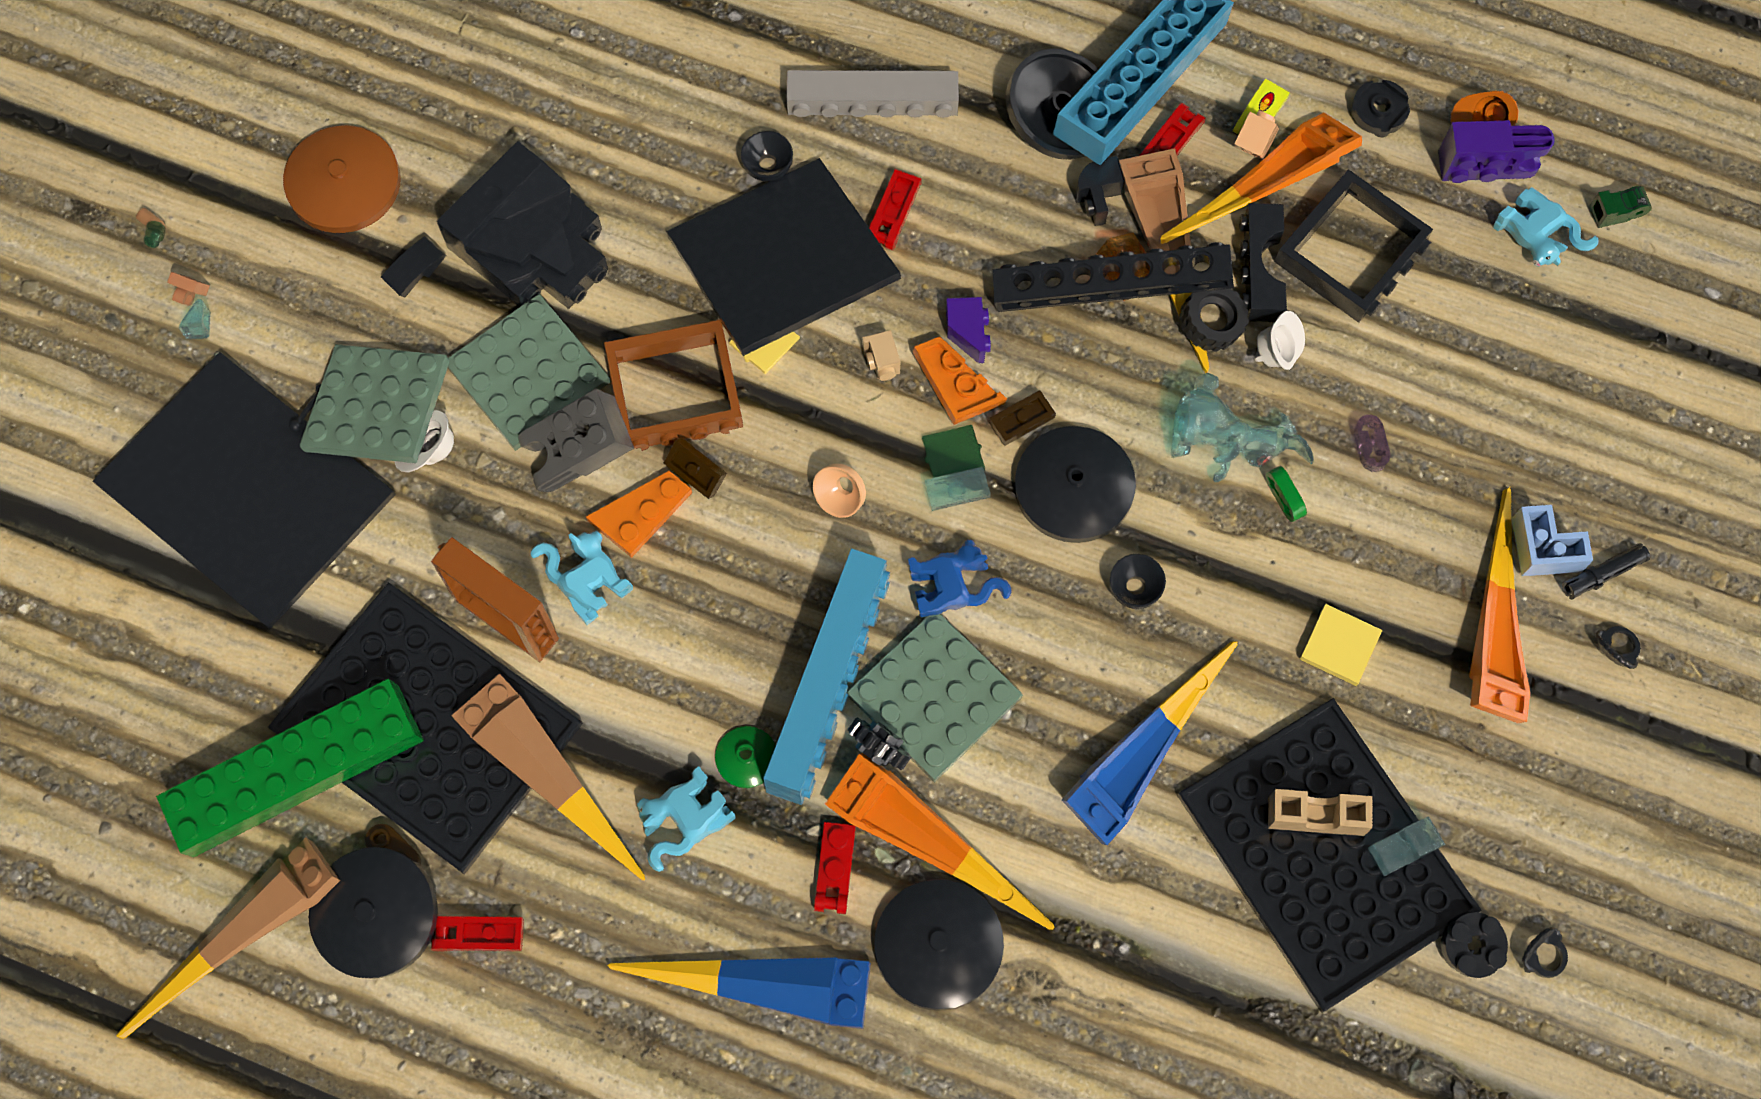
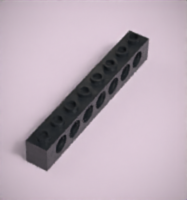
M1221 242L1210 243L1206 247L1200 248L1185 245L1172 251L1151 249L1143 254L1122 252L1115 257L1093 255L1086 260L1076 261L1073 258L1060 259L1058 263L1046 264L1043 261L1031 262L1029 266L1017 267L1014 264L1002 265L1000 269H992L994 303L998 312L1234 288L1230 244L1224 245ZM1201 262L1209 264L1208 269L1204 271H1197L1194 267ZM1174 265L1180 268L1175 274L1164 272L1168 266ZM1139 269L1150 271L1145 277L1134 275ZM1110 272H1118L1120 274L1115 280L1105 279V276ZM1081 275L1090 276L1086 283L1080 284L1076 282V279ZM1051 278L1061 279L1060 283L1056 286L1050 287L1046 285ZM1022 281L1031 282L1027 289L1021 290L1017 288Z

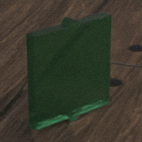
M972 425L922 436L927 456L925 462L930 466L934 483L985 471L980 452L982 445L978 444Z

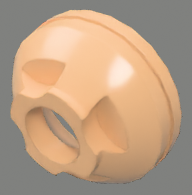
M844 464L828 465L821 469L814 478V497L820 507L828 514L838 518L850 517L864 504L866 498L865 485L859 474L849 466ZM842 477L852 482V492L842 488L840 484Z

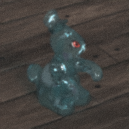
M1204 373L1198 376L1195 381L1194 390L1186 392L1179 401L1173 427L1171 458L1188 455L1191 445L1214 446L1219 455L1214 456L1213 459L1216 463H1220L1219 471L1213 475L1214 482H1220L1225 479L1231 461L1237 458L1239 451L1251 466L1259 468L1286 449L1295 450L1310 464L1314 461L1313 452L1307 441L1300 435H1294L1297 433V430L1289 416L1279 412L1282 421L1278 426L1262 425L1254 428L1250 427L1240 420L1228 405L1214 393L1215 389L1219 387V379L1213 374Z

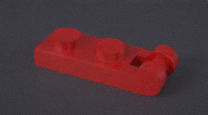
M1180 103L1139 156L1174 148L1178 156L1194 134L1200 130L1206 117L1199 113L1197 115L1189 111V106ZM1183 120L1189 125L1186 127L1180 122Z
M896 169L892 174L869 227L879 243L885 245V248L894 251L899 235L922 182V178ZM882 225L891 228L889 234L880 231Z
M824 822L814 911L824 912V909L837 910V914L847 913L856 826ZM827 888L839 890L838 897L826 896Z
M437 916L435 939H432L431 944L432 951H522L523 917ZM457 928L456 939H448L449 929Z

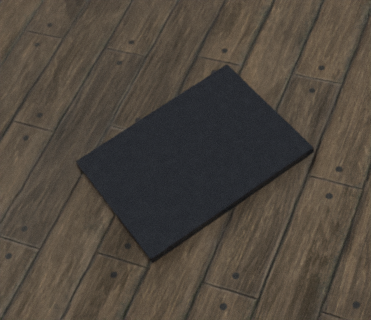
M221 352L92 481L269 629L276 624L396 495L391 488L350 456L304 452L300 447V443L308 422L303 420L301 429L298 432L291 431L289 424L291 421L296 420L299 415Z
M388 582L268 728L278 735L387 679L393 681L399 686L424 741L342 782V784L465 875L532 788L478 745L451 715L497 675L501 674L522 697L559 752L564 749L583 723Z
M1334 698L1177 794V797L1321 1013H1324L1440 938L1443 932L1447 931L1448 926L1452 923L1450 921L1455 916L1465 912L1482 911ZM1275 789L1308 791V796L1313 798H1335L1339 794L1372 796V829L1364 836L1268 829L1269 796Z

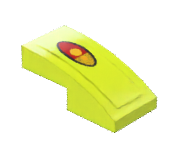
M1265 79L1242 113L1233 132L1239 135L1250 112L1257 115L1258 110L1275 118L1288 99L1290 92Z

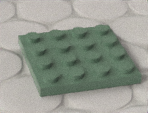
M540 294L532 298L531 303H525L448 358L450 361L448 365L449 371L515 451L521 448L518 440V435L589 392L595 389L601 390L611 382L606 372Z
M335 344L300 447L304 452L417 463L450 362L448 357L443 354Z
M941 614L925 618L847 692L848 697L872 721L882 723L904 741L901 747L910 754L911 760L934 783L1023 697V694Z

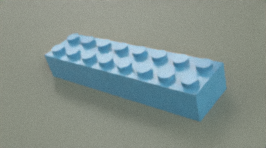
M1162 0L1058 113L1053 135L1101 165L1226 26L1234 2L1231 0Z
M851 548L765 773L764 784L766 793L799 805L803 804L805 797L810 799L816 784V780H814L815 769H821L826 758V739L832 740L837 728V710L843 711L847 702V683L854 682L859 665H857L858 654L864 655L869 642V637H867L869 633L868 627L875 626L880 609H878L879 598L885 599L890 582L888 580L890 572L886 571L887 560Z

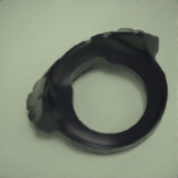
M1621 626L1610 627L1605 631H1596L1597 643L1602 653L1608 659L1622 667L1629 669L1637 668V657L1640 654L1641 647L1638 638L1632 631ZM1622 633L1628 636L1633 643V651L1620 655L1611 647L1612 635Z
M1546 928L1529 943L1522 957V965L1526 973L1534 972L1543 978H1553L1563 972L1568 962V952L1563 942H1561L1562 935L1557 928ZM1543 943L1555 946L1560 952L1561 961L1555 970L1547 971L1539 963L1537 949Z

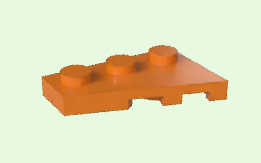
M940 336L914 346L912 352L953 425L1006 403L1007 398L1001 392H995L987 384L988 380L981 374L977 375L967 366L965 359Z
M667 471L586 516V520L632 558L692 494V489L672 472Z

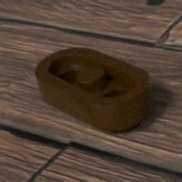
M377 824L366 833V848L380 847L395 850L409 856L421 866V858L418 852L391 826ZM384 834L386 836L384 843L376 844V838Z

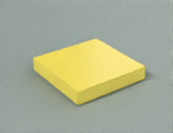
M1325 604L1300 660L1357 686L1382 630Z

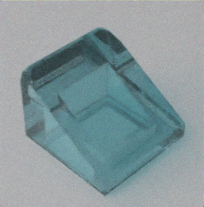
M201 299L195 301L179 325V329L186 339H208L211 312Z

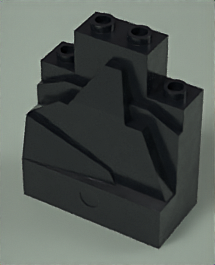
M519 141L436 221L447 248L520 307L527 302L531 303V299L538 294L541 295V291L544 289L566 308L570 309L575 303L578 304L585 298L587 290L594 283H599L604 279L608 270L605 256L589 244L594 242L601 233L602 226L599 215L588 208L584 201L572 193L571 186Z

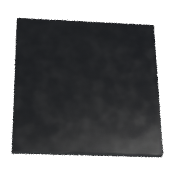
M820 158L666 231L669 240L742 356L901 279L900 271Z

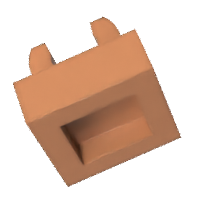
M175 272L170 273L167 283L177 286L172 300L188 306L192 305L195 294L206 296L210 287L208 284Z

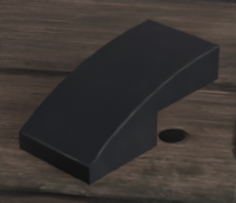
M424 236L408 248L384 272L381 278L399 296L405 298L423 276L428 278L447 255L428 237Z

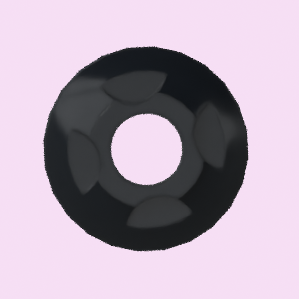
M774 131L758 132L750 136L743 144L741 149L742 164L745 171L753 178L760 181H774L783 177L790 170L793 162V149L788 139L780 133ZM765 158H772L776 161V166L766 170L760 166V162Z
M1130 554L1118 560L1113 566L1109 579L1110 589L1115 599L1123 606L1131 609H1144L1152 606L1161 598L1166 585L1165 573L1160 564L1153 558L1144 554ZM1132 579L1140 580L1144 584V591L1140 594L1130 593L1127 589V582Z

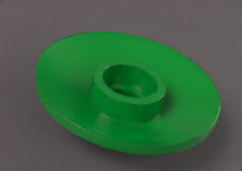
M751 726L735 728L724 735L717 746L715 762L718 772L725 781L735 787H757L764 783V776L776 745L773 739L759 728ZM743 750H750L752 755L749 759H742L740 753Z

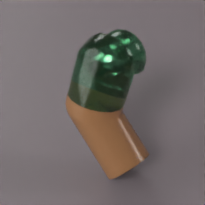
M142 208L138 211L136 219L146 226V236L143 241L148 247L157 248L165 236V223L148 209Z

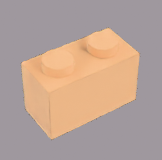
M1258 110L1257 115L1250 112L1234 143L1235 146L1263 160L1279 130L1277 124L1274 123V117Z

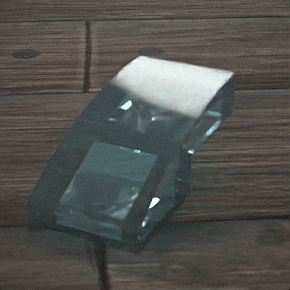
M1428 816L1403 828L1398 833L1373 844L1368 849L1381 872L1386 876L1444 846L1445 843Z

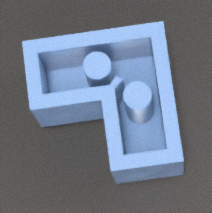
M1552 505L1521 507L1511 519L1521 576L1583 572L1593 561L1588 531L1557 534Z

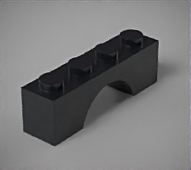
M1248 203L1245 214L1240 215L1239 229L1241 232H1244V240H1241L1240 257L1245 258V266H1242L1241 284H1246V293L1242 294V299L1246 303V309H1248L1247 319H1249V322H1275L1283 312L1287 311L1286 283L1277 280L1268 273L1262 261V253L1269 247L1280 243L1284 232V204Z

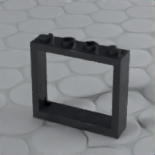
M1348 169L1279 249L1275 263L1360 323L1366 314L1371 316L1376 312L1381 304L1378 300L1383 294L1387 297L1391 294L1398 284L1395 281L1400 274L1406 276L1415 264L1412 259L1417 254L1422 256L1432 243L1428 239L1433 228ZM1347 194L1353 196L1413 239L1364 299L1298 253Z

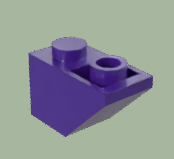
M982 297L947 298V338L978 364L984 363L985 353L991 352L990 335H985L984 326L989 325L988 308H983Z

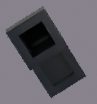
M1117 156L1106 158L1101 165L1094 161L1089 163L1079 176L1076 203L1085 202L1086 214L1088 217L1092 216L1094 226L1106 224L1108 207L1105 198L1118 196L1122 193L1124 179Z

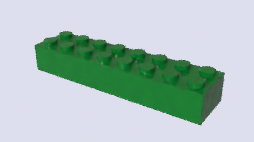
M387 679L156 797L179 852L194 858L424 740L399 686L390 679Z

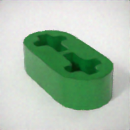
M1282 466L1267 471L1265 474L1267 484L1286 518L1290 522H1294L1306 516V505L1287 471Z

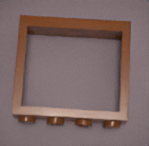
M720 320L604 342L614 396L634 449L641 448V451H644L649 446L658 444L670 446L681 437L683 439L700 440L706 438L709 434L718 432L730 434L729 430L743 428L742 414L724 330ZM717 344L731 410L631 430L618 363Z
M453 537L447 543L439 545V552L433 557L431 562L453 599L540 663L559 640L542 602Z

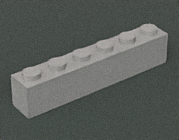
M787 71L788 115H795L797 117H807L809 115H823L825 117H835L837 115H852L854 117H864L866 115H880L882 117L908 115L914 118L923 115H935L942 118L958 116V71Z

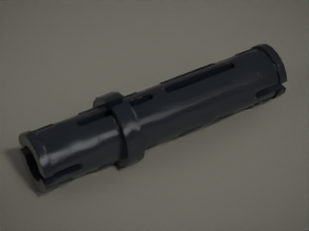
M1638 543L1599 565L1588 566L1581 574L1562 583L1563 592L1567 597L1569 596V599L1573 600L1592 589L1598 590L1608 580L1649 561L1650 553L1646 546Z

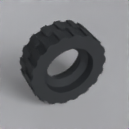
M1232 289L1193 292L1181 306V313L1179 314L1180 326L1184 330L1186 338L1190 339L1196 347L1199 346L1206 351L1212 350V352H1217L1220 349L1225 350L1245 332V327L1249 321L1247 319L1248 309L1245 307L1246 303L1240 298V294ZM1214 304L1224 311L1227 316V323L1223 329L1213 330L1202 321L1201 310L1205 305Z

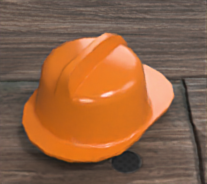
M1504 91L1471 94L1463 97L1455 104L1451 112V123L1510 120L1511 126H1515L1518 121L1519 110L1513 97Z

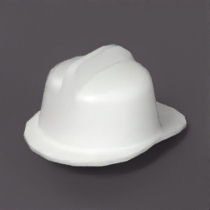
M1292 311L1283 312L1273 325L1260 332L1257 337L1258 350L1254 356L1255 361H1263L1268 367H1282L1285 370H1290L1305 345L1304 328L1295 313Z
M438 410L433 411L417 463L394 461L397 469L401 472H412L425 464H435L448 456L454 445V435L448 428L449 421L446 414Z

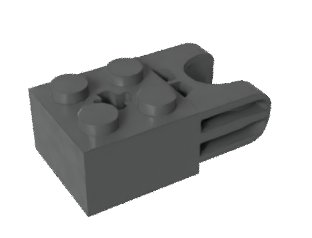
M598 389L589 392L518 435L522 448L534 452L547 449L548 457L545 465L533 475L536 490L541 492L555 491L582 475L587 476L634 449L615 396Z

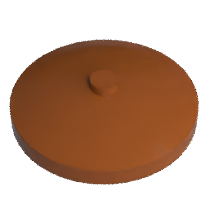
M349 125L325 128L304 139L291 153L283 174L284 192L296 215L311 227L331 233L357 231L378 221L388 212L396 200L401 182L397 159L387 142L370 130Z

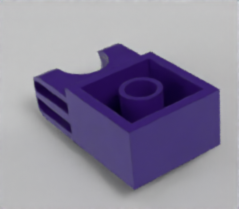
M1510 120L1452 122L1438 150L1442 181L1463 183L1469 180L1492 182L1499 179L1531 178L1540 169V157L1547 155L1555 142L1554 135L1546 126H1511Z

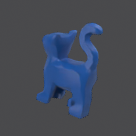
M966 540L956 552L940 553L927 561L918 562L915 557L908 559L912 581L934 580L936 590L933 592L915 591L920 617L938 615L949 609L958 610L965 606H979L987 602L994 589H999L1003 598L1008 599L1012 593L1011 586L1007 580L1000 577H991L982 584L977 594L969 593L962 577V571L988 569V564L984 562L988 559L987 555H982L981 549L976 546L973 540Z

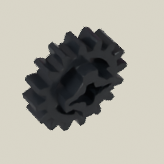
M857 717L847 729L849 734L858 741L855 747L878 765L882 764L886 767L890 763L893 767L902 770L912 758L901 747L904 741L880 722L877 723L873 720L869 724Z

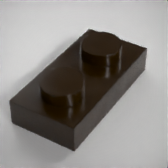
M1041 390L990 417L989 423L1003 445L1006 446L1055 418L1056 413Z
M682 437L675 440L663 464L707 499L715 496L727 475L724 470Z

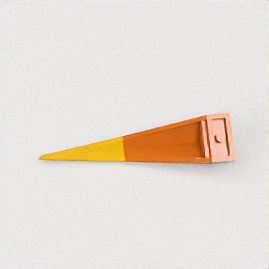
M1324 112L1302 123L1276 149L1234 185L1198 212L1161 236V244L1167 243L1248 205V203H1253L1339 163L1341 156L1362 146V136Z
M1509 487L1502 492L1469 678L1473 680L1470 706L1519 724L1527 722L1530 688L1521 645L1515 597L1511 489Z
M859 753L825 803L826 806L850 824L955 876L1047 929L1055 928L1054 924L894 773L876 764L864 753Z

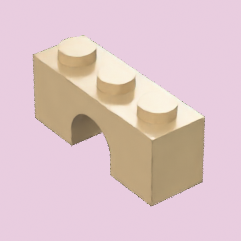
M1275 789L1269 796L1268 829L1364 836L1372 829V796L1339 794L1335 798H1313L1308 796V791Z

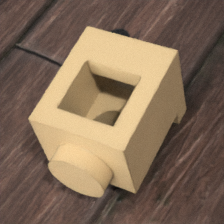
M891 330L862 337V350L864 355L866 354L869 370L875 369L877 379L886 381L900 374L901 361Z

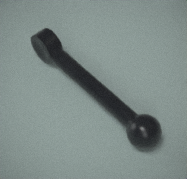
M321 384L316 386V394L298 418L290 422L289 428L291 431L298 432L301 429L302 421L315 404Z

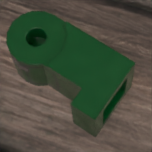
M1635 186L1614 193H1610L1609 190L1598 192L1589 205L1598 228L1628 222L1642 217L1652 210L1651 203L1643 186ZM1601 208H1602L1603 213H1604L1603 216L1601 215V212H1600Z

